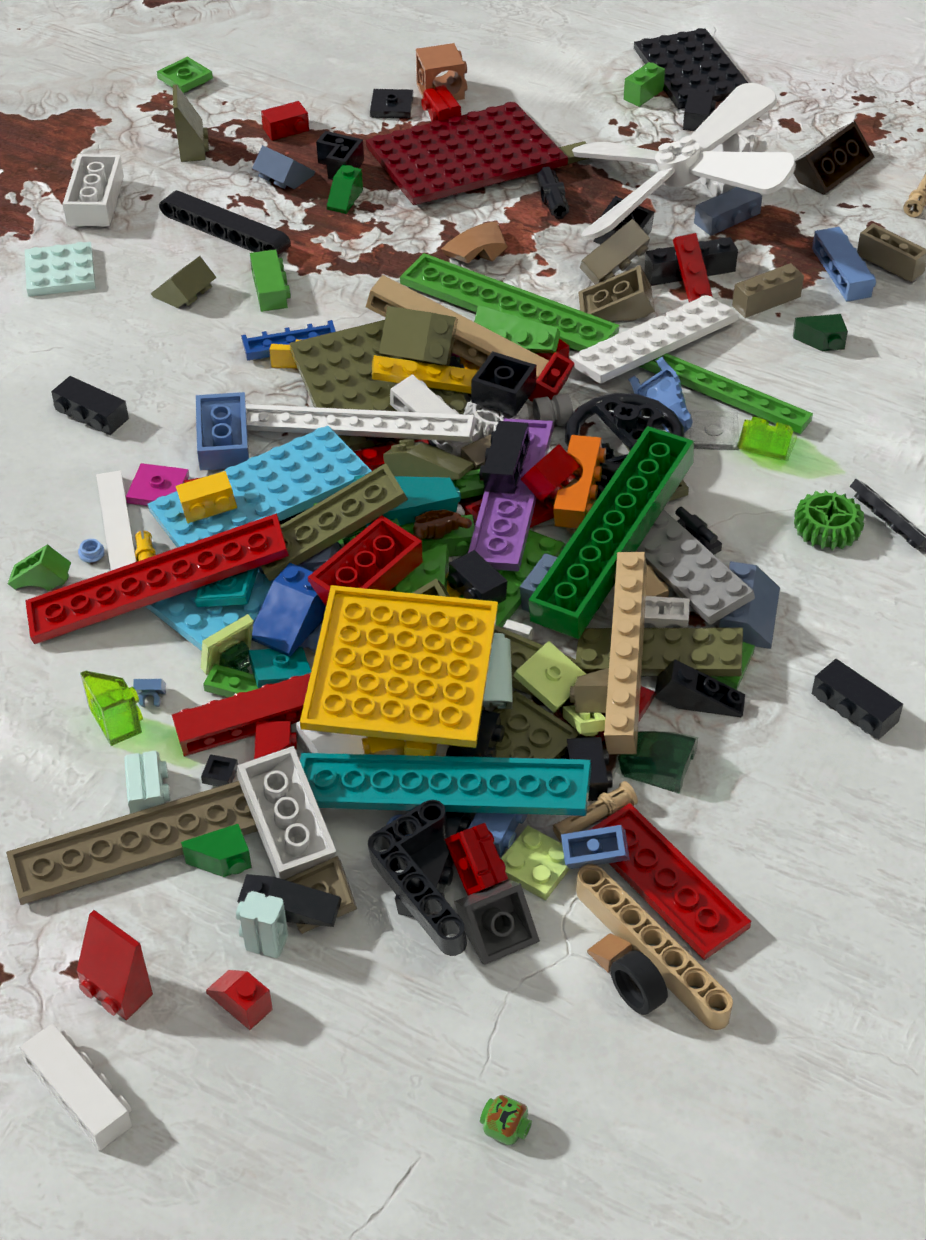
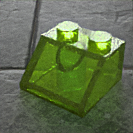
M90 671L80 673L89 710L111 746L142 733L140 721L143 720V716L136 704L139 702V697L133 686L129 688L121 677Z

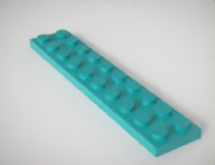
M301 753L300 763L319 808L410 811L423 802L437 800L444 805L446 812L586 816L591 760Z

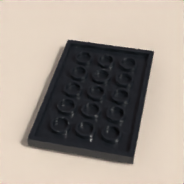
M706 28L634 41V50L644 64L648 62L655 63L657 66L665 69L663 90L677 109L685 108L689 90L713 92V101L719 102L724 101L739 85L748 83Z

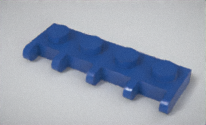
M329 320L327 325L313 327L311 323L307 324L306 329L290 331V328L287 327L284 328L285 332L267 335V331H263L262 336L247 338L245 334L241 335L247 361L270 357L269 349L271 344L290 345L296 339L304 340L336 332L333 321Z

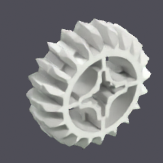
M471 401L467 402L464 415L475 416L478 440L490 435L492 431H496L498 421H504V418L529 420L527 404L523 405L516 416L474 404Z

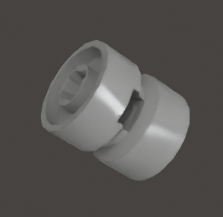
M568 393L554 395L552 400L548 396L533 399L534 420L553 421V424L556 423L558 426H564L573 414V406Z

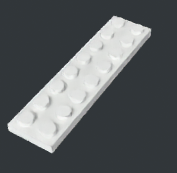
M701 296L692 302L652 318L638 326H634L625 332L616 334L607 340L598 342L587 349H583L569 356V359L574 362L575 369L601 384L738 321L739 312L731 309L728 305L720 303L711 296Z

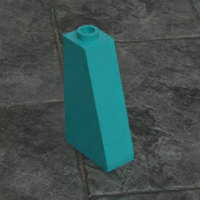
M363 475L354 476V482L362 478ZM394 476L408 500L382 516L389 520L397 518L399 524L404 525L415 522L416 516L431 510L445 509L456 513L458 502L461 501V494L458 487H455L451 478Z

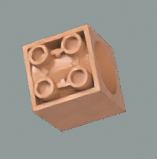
M455 43L417 48L416 81L422 97L425 89H435L437 86L445 85L456 101L464 100L465 91H467V81L465 79L467 64L466 61L462 60L461 51L457 50ZM448 71L444 75L436 77L441 72Z

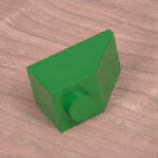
M342 165L333 178L327 210L347 214L363 192L362 169L350 165Z
M239 824L181 842L184 860L186 864L221 877L240 874L244 870L252 868L249 849Z

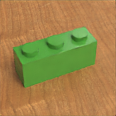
M276 250L250 253L251 270L261 312L288 308L287 299L291 298L289 285H287L283 259L278 258Z

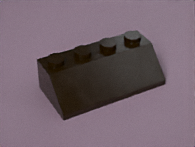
M853 121L837 129L795 159L796 166L793 174L798 183L824 195L875 157L856 122Z

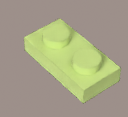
M575 705L562 707L563 718L580 734L595 736L599 731H605V717L601 713H576Z

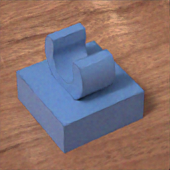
M134 679L133 690L139 694V705L145 707L146 697L153 696L154 705L159 707L161 704L159 694H166V683L162 679Z

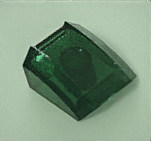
M640 731L637 738V754H619L618 756L621 773L624 777L679 794L690 762L694 759L697 752L698 737L669 731Z

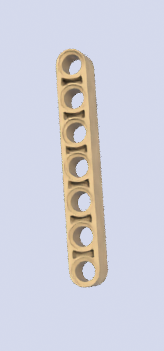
M594 864L582 866L577 874L576 889L580 901L614 935L632 944L631 951L637 950L647 956L658 968L667 988L705 1026L713 1030L725 1028L729 1024L733 999L729 992L601 867ZM690 986H697V987H699L700 989H694V988H691ZM712 1008H720L722 1011H716Z

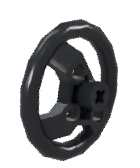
M613 393L595 397L576 408L565 426V443L567 447L569 446L571 435L580 436V428L586 419L595 414L599 416L629 450L633 448L637 442L635 439H639L647 426L655 428L663 424L671 434L684 437V427L674 411L658 400L639 394ZM605 460V463H600L602 475L612 478L622 463Z

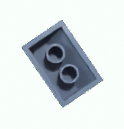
M730 561L729 569L754 591L755 599L721 618L719 628H743V642L755 645V647L771 649L780 587L757 565Z

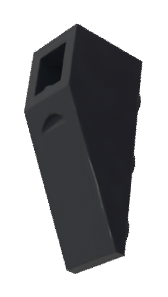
M676 659L657 676L654 697L677 709L740 718L743 716L744 693Z

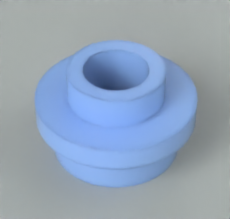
M96 539L84 540L78 549L79 558L89 563L100 560L105 553L103 545Z

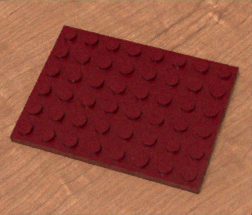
M507 102L497 107H487L485 110L471 111L465 115L451 116L446 120L432 121L421 126L415 125L409 129L395 130L389 134L376 135L373 138L366 139L368 150L412 205L538 173L543 167L553 169L568 165V157L516 102Z

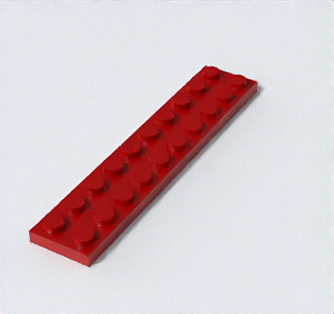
M277 513L25 600L32 642L37 644L288 557L289 553Z

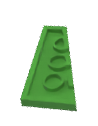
M478 305L474 320L475 323L533 353L554 354L557 350L561 332L556 327Z

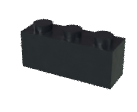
M69 376L51 391L55 410L108 435L114 433L129 419L125 400L75 377Z
M498 421L496 431L491 433V446L485 452V465L480 467L479 477L484 482L485 491L515 494L530 445L528 423Z
M834 659L815 676L811 694L877 740L899 722L903 703L838 659Z

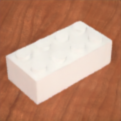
M78 154L63 201L67 226H110L124 178L120 155Z

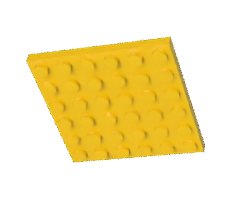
M331 585L300 719V728L302 730L476 748L498 602Z

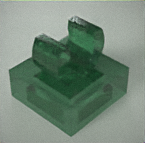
M243 640L220 653L219 665L249 673L250 671L247 669L250 666L248 661L249 647Z

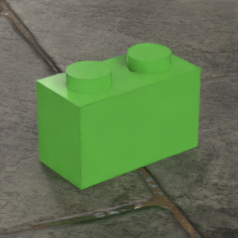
M648 62L626 77L623 100L640 107L663 91L665 69L657 66L655 63Z

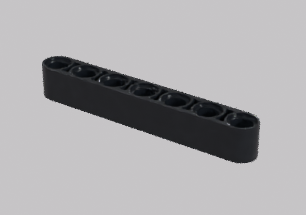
M178 190L173 191L159 203V208L166 217L252 252L276 250L279 257L291 246L289 237L282 231Z

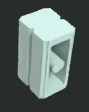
M149 751L143 752V754H129L124 757L130 814L164 804L165 801H171L169 784H163V779L168 778L167 763L160 760L159 752Z
M251 891L247 894L245 901H241L237 907L236 919L241 921L239 936L244 938L246 951L258 954L263 952L265 956L278 958L288 939L283 899L270 895L265 897V894Z

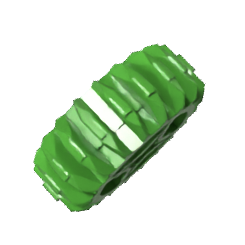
M825 490L823 493L815 491L813 495L807 494L804 499L800 500L794 513V528L797 529V534L803 537L804 542L811 541L812 547L820 545L822 550L824 547H830L833 551L835 547L843 549L846 545L852 546L854 541H858L864 528V512L861 511L860 504H855L854 498L847 499L846 493L838 495L836 491L828 493Z

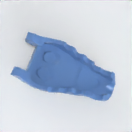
M662 356L656 360L662 371L640 384L639 379L635 375L628 380L632 385L634 394L658 400L674 411L682 423L685 433L691 428L693 420L686 407L680 379ZM663 425L664 428H665V430H666L668 433H670V432L668 431L667 427H666L665 425Z

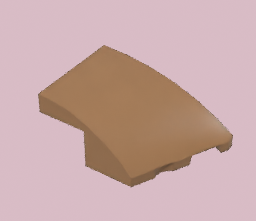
M487 222L457 235L443 246L441 250L446 256L465 263L472 261L478 254L481 258L493 262L508 246L497 222Z

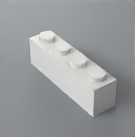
M413 374L390 389V405L399 412L459 414ZM474 428L471 442L432 441L439 449L461 457V448L477 441L478 431Z
M52 1023L19 1046L24 1061L100 1152L132 1127L129 1113L132 1112L131 1107L123 1096L115 1097L111 1092L113 1089L112 1085L104 1074L101 1073L97 1076L92 1070L94 1068L93 1063L86 1053L82 1051L78 1054L73 1048L75 1043L71 1036L65 1030L60 1033Z

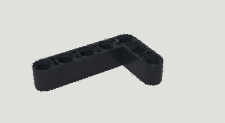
M428 800L373 833L368 839V849L374 868L445 955L457 956L467 946L465 925L459 915L411 858L412 855L444 836L448 830L444 805L437 800ZM415 891H421L420 893L413 894ZM433 912H438L436 915H429ZM450 934H457L454 937H446Z

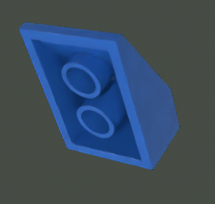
M289 563L276 577L253 624L252 641L291 657L324 618L326 606L308 581V576L313 573L312 571Z

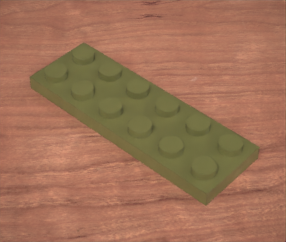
M385 463L282 524L281 528L289 556L261 566L268 580L272 581L289 563L299 565L407 501L408 498L387 464Z
M586 628L578 639L576 665L586 674L609 668L612 628ZM644 628L641 676H658L674 659L708 676H742L743 628Z

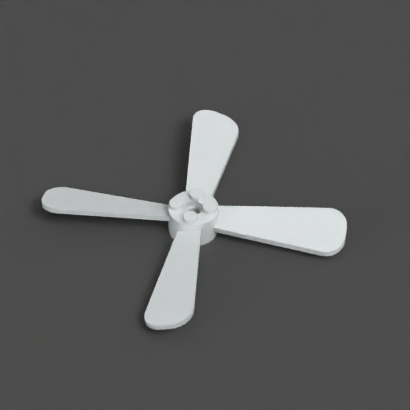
M757 83L739 85L691 136L683 137L673 143H664L658 147L659 151L611 142H592L572 149L576 157L657 164L659 170L649 180L586 228L581 234L583 240L587 241L598 238L614 229L662 184L668 187H680L702 177L761 194H771L781 189L795 170L796 164L791 153L711 151L772 109L777 103L775 92Z

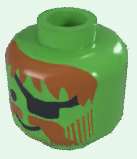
M499 1095L495 1099L490 1098L480 1117V1123L483 1124L485 1135L506 1145L516 1143L519 1138L525 1139L531 1128L532 1120L527 1119L528 1108L525 1104L506 1095Z

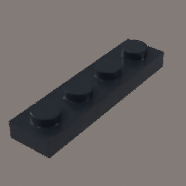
M858 479L852 482L850 487L857 492L854 495L856 499L864 505L868 503L874 508L871 511L882 520L886 517L891 522L888 526L896 533L907 535L908 539L906 541L917 550L920 548L926 550L925 533L867 484Z

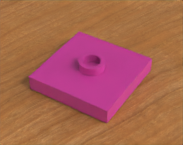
M141 463L126 495V502L128 504L148 506V503L155 501L157 498L176 492L175 486L183 484L184 480H188L189 470Z

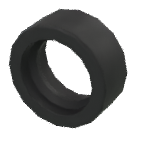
M633 950L612 963L610 971L614 986L622 999L635 1012L641 1015L649 1014L666 1002L668 991L664 978L654 963L643 953Z

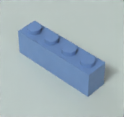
M834 227L815 231L812 250L846 302L872 297L873 287L876 285L875 276L871 274L865 261L858 255L857 249L852 246L848 236L844 234L842 229Z

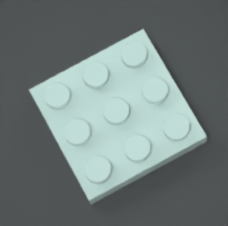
M91 242L25 249L26 290L28 297L96 289Z

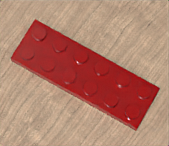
M631 803L589 829L622 825L626 832L630 860L608 864L704 961L750 929L752 921Z

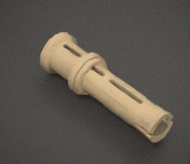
M926 173L917 189L910 193L909 199L903 206L904 212L910 217L919 216L926 205Z
M623 781L617 789L608 794L605 792L600 794L596 802L587 806L586 816H569L553 824L554 834L562 842L561 834L579 832L598 820L611 816L629 803L633 806L636 805L638 799L634 789L628 782Z

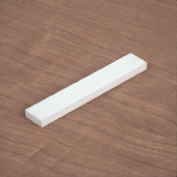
M121 470L96 474L111 570L136 562Z

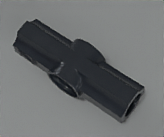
M543 167L537 173L542 202L547 204L552 216L556 219H562L569 213L564 183L559 182L554 170L550 169V167Z

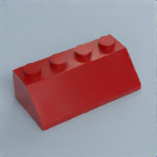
M381 515L309 575L308 581L325 606L327 605L331 585L390 591L423 562L422 541Z

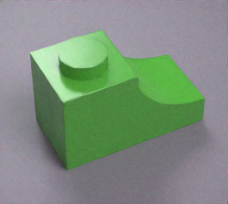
M47 544L16 563L7 584L15 590L25 586H36L50 591L56 586H62L67 581L71 562Z

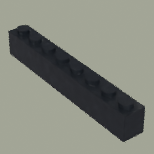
M482 710L476 748L452 745L449 756L496 757L497 742H502L505 727L501 725L500 713ZM446 812L448 823L446 834L411 856L413 861L444 898V889L446 885L450 886L454 874V869L452 868L454 861L445 839L469 828L472 814L469 812ZM415 891L413 894L420 893L421 891ZM396 895L395 902L398 914L414 918Z

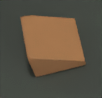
M609 933L590 947L587 953L609 973L612 963L630 952L632 944Z

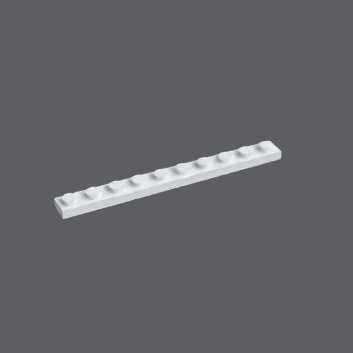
M246 404L247 430L312 433L318 428L329 426L337 435L471 442L476 424L474 415Z

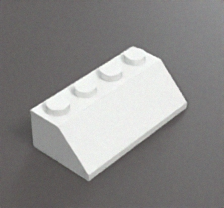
M294 746L237 765L239 783L277 878L285 880L325 862L336 854V849Z

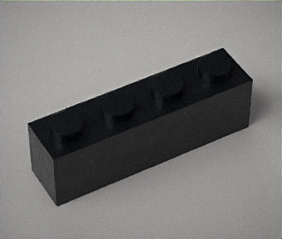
M731 237L699 241L707 276L736 272L738 249ZM674 246L646 251L644 273L651 286L683 281Z

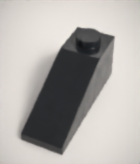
M246 874L237 900L238 903L245 901L247 894L251 891L265 894V897L270 895L282 898L286 922L334 927L342 901L340 896L277 877Z

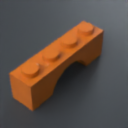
M571 435L567 453L580 466L573 472L580 477V480L568 488L558 490L553 508L556 527L578 528L592 508V500L597 499L598 485H596V481H601L602 466H600V463H605L606 448H602L601 437Z

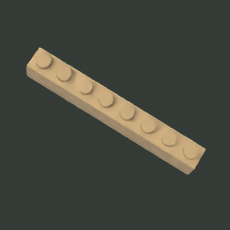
M382 275L370 290L366 308L386 317L387 306L456 317L458 323L452 352L480 367L493 351L536 364L537 380L549 362L547 359L385 275Z
M617 552L604 731L609 754H637L647 587L645 552Z

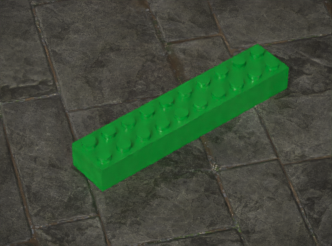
M649 426L646 427L528 600L530 622L576 639L580 638L615 584L617 552H636L694 463L693 440Z

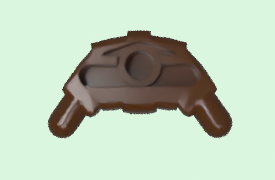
M445 509L431 510L415 517L413 532L414 536L420 540H439L446 534L451 533V531L458 530L459 527L470 528L472 521L461 517L459 513Z

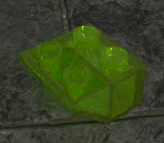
M752 416L751 421L744 420L737 448L742 451L788 462L798 435L790 425L776 422L775 426H771L767 420Z

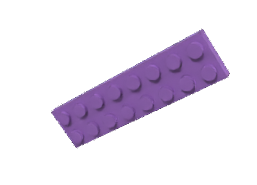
M504 418V421L528 423L530 445L515 494L484 492L468 551L469 553L475 550L495 570L519 571L537 499L520 479L548 454L554 429L553 421Z

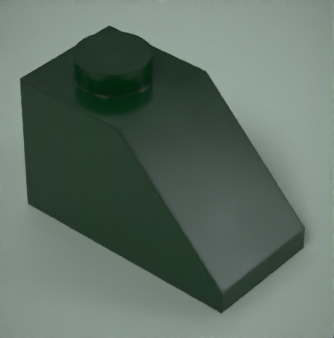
M841 314L795 318L793 339L820 351L845 349L848 330Z

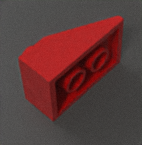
M93 910L88 917L77 966V974L80 980L79 988L87 997L91 999L95 997L101 1001L102 1006L108 1013L113 1016L118 1014L127 1021L153 995L141 944Z

